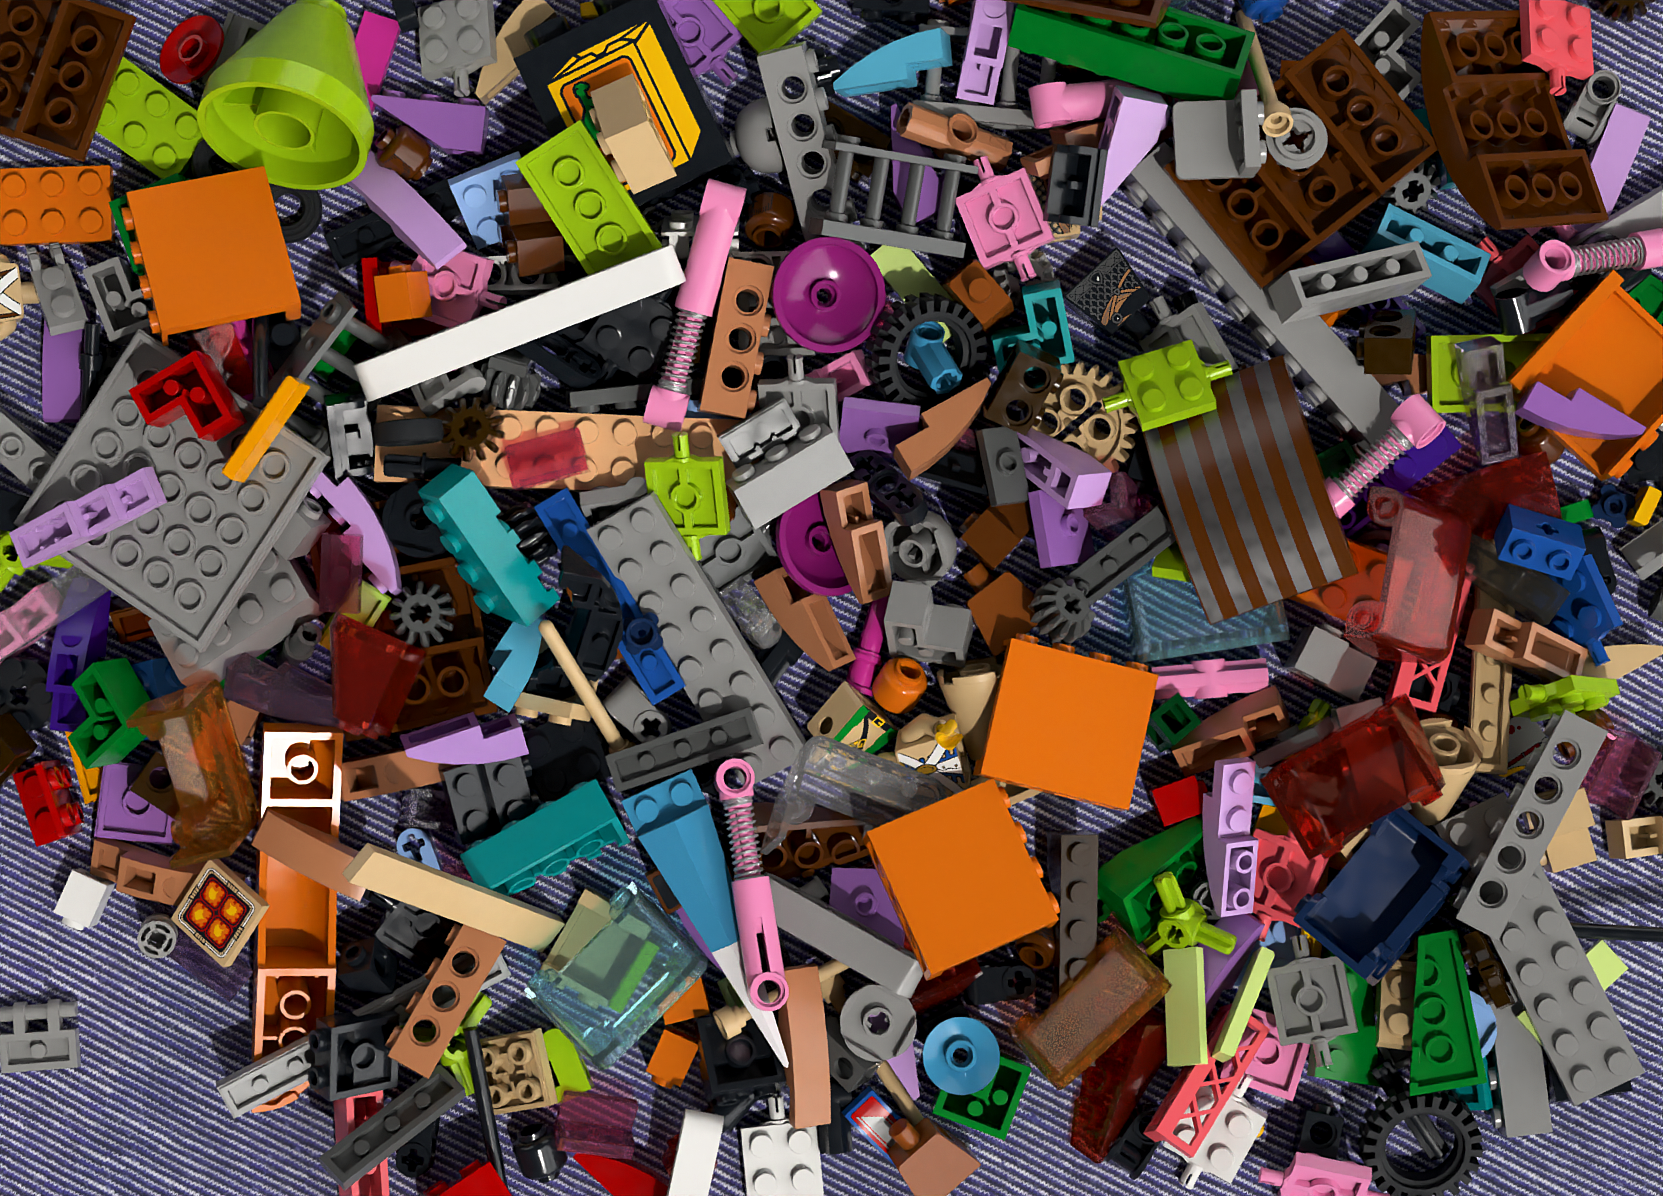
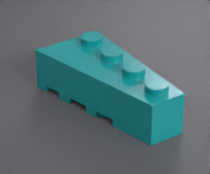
M451 464L418 491L425 504L423 506L424 513L439 528L442 534L440 536L441 543L454 555L459 564L457 566L458 573L471 585L476 594L473 597L474 601L483 612L487 614L493 613L528 627L561 599L554 588H544L537 578L543 572L535 560L529 561L515 546L521 541L520 538L504 521L496 518L501 511L473 470Z
M594 779L591 782H582L575 785L569 791V794L557 801L543 803L535 810L534 814L525 819L509 822L501 829L500 833L491 838L475 841L467 848L466 852L459 856L475 884L506 896H511L534 886L536 876L542 874L546 877H554L565 872L570 861L579 857H585L587 861L601 856L600 848L616 842L619 848L631 841L600 785Z

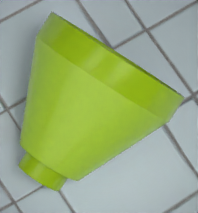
M296 0L295 4L289 5L279 12L209 76L198 107L197 123L205 141L226 162L239 170L264 166L269 183L302 190L335 188L352 181L362 172L374 137V123L353 31L347 22L345 10L336 1Z

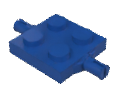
M1592 554L1582 557L1571 581L1545 574L1544 577L1527 585L1547 629L1582 647H1587L1595 667L1611 661L1601 640L1609 631L1623 625V622Z

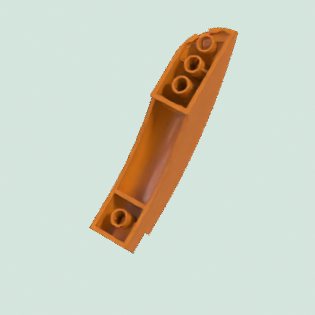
M301 719V723H263L257 829L267 809H270L339 838L344 734L339 726L313 719ZM259 849L256 851L255 892L270 906L254 930L252 1063L308 1035L311 1030L316 1029V1018L334 1015L336 986L337 891L287 867ZM309 1081L252 1109L251 1112L271 1111L292 1103L299 1098L300 1093L310 1086Z

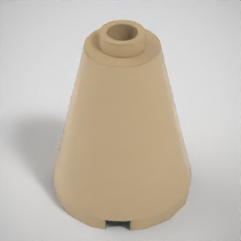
M996 657L966 660L965 668L954 666L955 671L946 674L945 667H943L936 673L939 686L951 714L956 713L964 745L970 759L973 761L982 758L1003 664H997Z
M1428 718L1418 721L1412 726L1411 731L1407 733L1405 738L1406 788L1412 808L1408 812L1425 826L1436 825L1446 818L1480 765L1484 751L1481 739L1472 729L1464 725L1462 731L1451 726L1452 720L1445 718Z

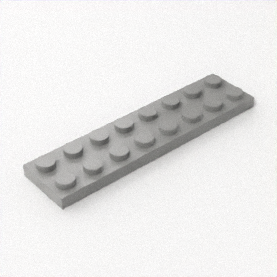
M652 491L591 525L586 531L614 576L624 582L643 615L648 612L657 615L659 619L657 624L658 634L663 637L662 646L685 682L684 690L703 721L707 722L752 707L764 744L726 757L746 761L754 771V784L807 757L811 749L656 493ZM733 769L741 783L744 784V776L740 770Z
M1501 792L1433 825V828L1441 839L1463 855L1470 865L1473 866L1480 851L1487 854L1494 840L1488 836L1497 818L1506 819L1512 807L1506 803L1507 797L1505 793ZM1517 819V820H1516L1517 829H1518L1519 831H1521V832L1524 833V831H1523V829H1522V827H1521V825H1520V823H1519V821H1518V819ZM1513 846L1504 847L1498 854V862L1507 868L1514 867L1520 861V851ZM1539 862L1499 940L1489 935L1487 936L1571 1104L1577 1106L1645 1073ZM1469 871L1461 884L1469 888L1476 875ZM1495 881L1485 882L1480 888L1481 898L1488 902L1498 900L1502 895V886Z

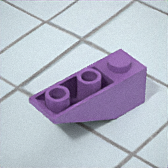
M383 90L382 95L371 96V101L376 107L403 125L409 126L418 135L446 154L485 158L490 113L485 106H481V101L459 98L458 104L443 102V97L432 94H421L420 100L405 98L404 92L395 90Z
M896 103L891 105V151L934 159L927 145H919L918 142L900 136V133L896 132L897 120L901 115V111ZM891 160L892 196L902 213L910 163ZM925 166L915 227L938 216L944 175L938 178L932 167Z

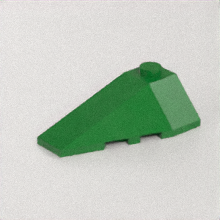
M1202 814L1196 815L1119 852L1098 870V894L1100 899L1110 909L1112 915L1130 938L1138 945L1157 929V923L1161 919L1159 911L1163 904L1154 884V878L1163 872L1170 871L1175 876L1181 891L1184 889L1189 892L1196 884L1193 878L1198 869L1205 863Z

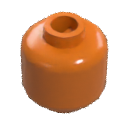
M895 657L888 660L881 668L872 683V693L874 699L883 709L894 714H905L912 711L927 690L928 680L923 668L915 660Z

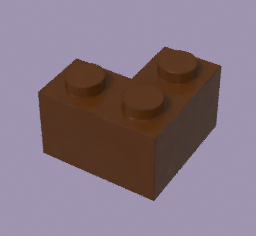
M522 173L501 175L502 189L496 190V203L498 212L504 213V225L498 226V234L501 248H505L508 264L514 263L519 277L565 271L563 236Z
M988 496L984 502L989 507L982 515L974 511L958 528L963 535L957 541L990 571L994 570L1033 527L1029 501L991 507Z

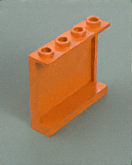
M264 166L126 192L128 207L121 208L126 231H134L136 241L130 242L133 261L135 265L142 264L145 275L138 276L143 299L151 298L153 310L147 311L152 334L160 333L163 346L169 345L168 335L259 316L283 312L286 321L301 318V300Z
M1615 270L1603 275L1500 386L1517 403L1520 401L1526 388L1537 381L1564 397L1569 392L1581 388L1645 426L1646 429L1643 434L1637 437L1616 440L1582 438L1545 428L1600 481L1612 478L1613 476L1618 479L1626 473L1634 463L1630 457L1639 448L1642 451L1646 450L1658 438L1659 434L1655 430L1663 423V326L1620 286L1625 280Z
M1017 633L1015 639L1004 640L1002 646L1007 648L982 758L976 760L973 775L987 779L994 778L995 781L1113 810H1129L1159 675L1149 673V666L1145 664L1126 661L1125 666L1111 663L1112 657L1101 653L1090 652L1089 657L1074 654L1076 648L1066 644L1053 643L1052 648L1038 645L1039 638Z
M994 778L869 830L863 838V842L926 981L940 976L947 969L1046 926L1050 928L1059 920L1057 916L1060 913L1058 902L1051 891L1046 892L1041 882V878H1043L1041 865L1035 856H1029L1024 845L1027 842L1025 831L1019 821H1013L1008 810L1011 807L1008 794L1003 786L997 787Z

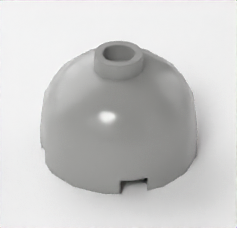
M763 97L750 102L739 112L735 121V132L730 133L732 150L735 155L740 154L745 164L755 171L765 174L785 172L786 167L768 99Z
M928 511L925 519L914 526H902L895 520H892L885 527L884 534L891 575L896 573L899 577L905 579L903 582L916 580L924 585L932 586L951 569L957 554L956 536L951 525L942 516Z

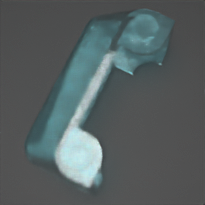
M1149 561L1120 583L1132 662L1140 663L1290 640L1283 600L1209 625L1191 580L1190 582L1153 577Z
M633 881L627 887L620 888L611 897L609 915L612 919L559 972L553 968L546 971L543 969L537 971L529 979L527 988L524 990L528 999L599 1070L611 1067L702 976L708 965V958L697 946L693 938Z

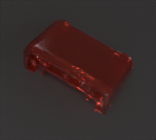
M1370 486L1367 502V513L1370 519L1379 526L1392 528L1380 601H1360L1349 610L1343 637L1375 659L1438 664L1448 657L1453 645L1471 541V527L1458 513L1393 488Z
M336 612L329 626L333 717L339 719L336 727L356 736H359L361 733L375 740L378 739L379 734L390 737L428 652Z
M1406 693L1389 700L1333 731L1320 742L1290 755L1275 765L1260 779L1308 860L1320 854L1324 859L1333 856L1344 848L1341 842L1349 834L1409 802L1414 804L1420 801L1422 806L1434 802L1443 796L1441 789L1446 785L1415 708Z

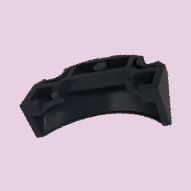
M563 545L558 586L565 590L568 587L571 590L572 605L576 608L561 638L586 679L596 682L604 675L617 656V649L623 636L622 610L618 597L606 578L569 546ZM547 648L538 654L533 672L526 684V693L564 700L574 696L575 689L550 648Z

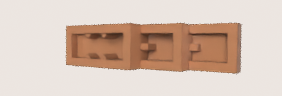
M812 963L785 967L784 972L789 987V996L786 1003L778 1010V1030L789 1062L788 1068L784 1067L786 1084L790 1087L789 1123L794 1129L830 1124L829 1054L818 966Z

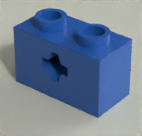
M1508 504L1494 533L1497 558L1499 560L1571 581L1586 551L1581 525Z

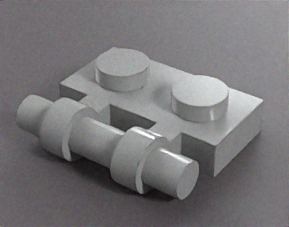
M49 999L46 1004L28 1005L27 1001L14 1002L13 1006L0 1007V1022L13 1021L14 1033L0 1034L1 1073L80 1067L79 1028L63 1029L64 1017H77V1002ZM47 1019L48 1030L29 1031V1020Z

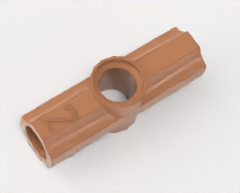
M908 102L902 108L901 115L897 120L896 132L900 133V136L932 147L934 153L941 159H943L944 153L967 157L966 160L972 162L976 159L981 162L980 157L988 156L992 169L1001 171L1007 166L1008 159L1012 154L1013 142L1009 141V138L979 128L976 122L966 114L958 113L948 117Z

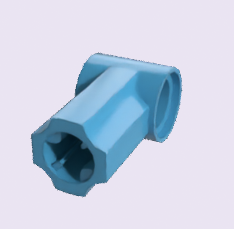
M930 321L922 323L910 331L903 358L908 365L920 370L929 387L934 389L937 395L947 394L954 387L960 385L963 375L943 344L944 328L939 323Z

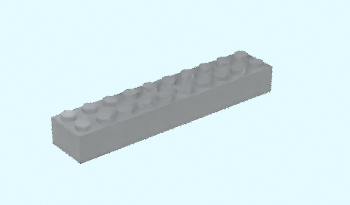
M1164 141L1126 177L1123 182L1127 187L1124 191L1126 197L1137 208L1143 206L1152 216L1149 219L1151 225L1161 236L1164 237L1168 234L1177 244L1174 250L1187 265L1193 262L1203 273L1199 276L1203 284L1214 294L1219 291L1228 301L1225 304V308L1238 322L1244 320L1253 331L1250 333V336L1255 343L1263 350L1269 348L1276 357L1284 356L1291 378L1294 376L1304 387L1300 390L1303 397L1313 407L1321 406L1329 415L1325 419L1328 425L1339 436L1345 434L1354 444L1352 448L1360 459V453L1365 455V449L1370 450V444L1376 445L1375 439L1381 440V435L1385 436L1389 426L1392 427L1393 423L1390 418L1399 405L1371 374H1364L1363 364L1357 360L1355 355L1320 316L1281 324L1268 288L1278 281L1283 274L1261 290L1163 170L1168 163L1174 160V151Z

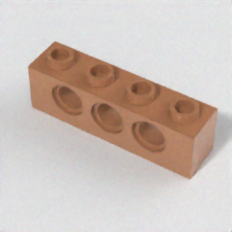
M731 257L727 258L719 291L697 411L739 420L745 419L746 412L753 413L757 390H752L751 386L753 375H760L763 366L764 353L758 352L761 337L767 338L771 324V315L765 313L768 299H772L774 266ZM740 292H749L755 297L756 307L754 311L743 312L738 308L736 298ZM740 329L748 335L749 345L745 350H736L730 345L729 335L732 330ZM734 367L741 373L742 381L738 388H729L723 383L722 372L725 368Z
M455 923L444 944L450 947L444 959L441 960L435 957L424 976L430 980L425 992L421 994L416 991L405 1009V1012L411 1015L404 1028L396 1025L385 1046L391 1049L388 1057L429 1079L507 941L465 924L460 926ZM458 953L470 954L474 959V969L468 974L456 972L452 966V959ZM446 986L453 990L455 1002L449 1008H440L433 1002L432 995L438 987ZM422 1020L430 1021L436 1030L435 1037L427 1043L417 1041L413 1035L414 1025Z

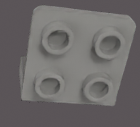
M1257 89L1240 90L1234 100L1186 101L1174 104L1172 108L1175 175L1178 179L1253 178L1261 168V164H1265L1267 159L1266 141L1260 140L1259 125L1264 123V104L1262 101H1257Z

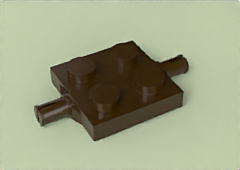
M1476 930L1463 936L1467 945L1461 947L1462 953L1470 969L1478 968L1483 981L1477 983L1486 1004H1494L1496 1009H1504L1515 1004V1000L1503 976L1504 968L1500 962L1496 961L1484 933Z

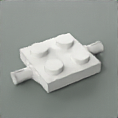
M1245 1073L1243 1074L1194 1157L1188 1158L1168 1142H1164V1147L1182 1156L1188 1163L1178 1180L1179 1184L1184 1186L1187 1178L1192 1174L1185 1188L1193 1189L1201 1171L1212 1173L1230 1184L1268 1116L1266 1113L1251 1106L1243 1097L1250 1082L1253 1080L1250 1074H1247L1242 1085L1239 1086ZM1212 1086L1199 1088L1195 1095L1198 1110H1208L1215 1102ZM1188 1106L1184 1114L1191 1113L1190 1106ZM1207 1114L1200 1115L1201 1123L1203 1122ZM1192 1117L1180 1119L1172 1132L1188 1145L1195 1135Z
M776 1096L777 1111L775 1097L767 1099L770 1120H766L759 1125L740 1127L746 1196H824L817 1126L794 1129L789 1123V1118H785L784 1096Z

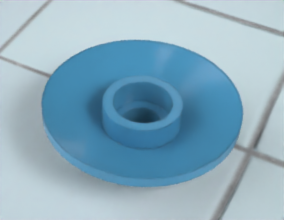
M968 1017L950 1018L935 1026L927 1036L922 1053L923 1065L930 1080L943 1091L955 1095L972 1094L986 1087L994 1078L1000 1063L999 1045L991 1030L978 1020ZM958 1048H963L967 1052V1059L963 1063H957L953 1059V1053Z

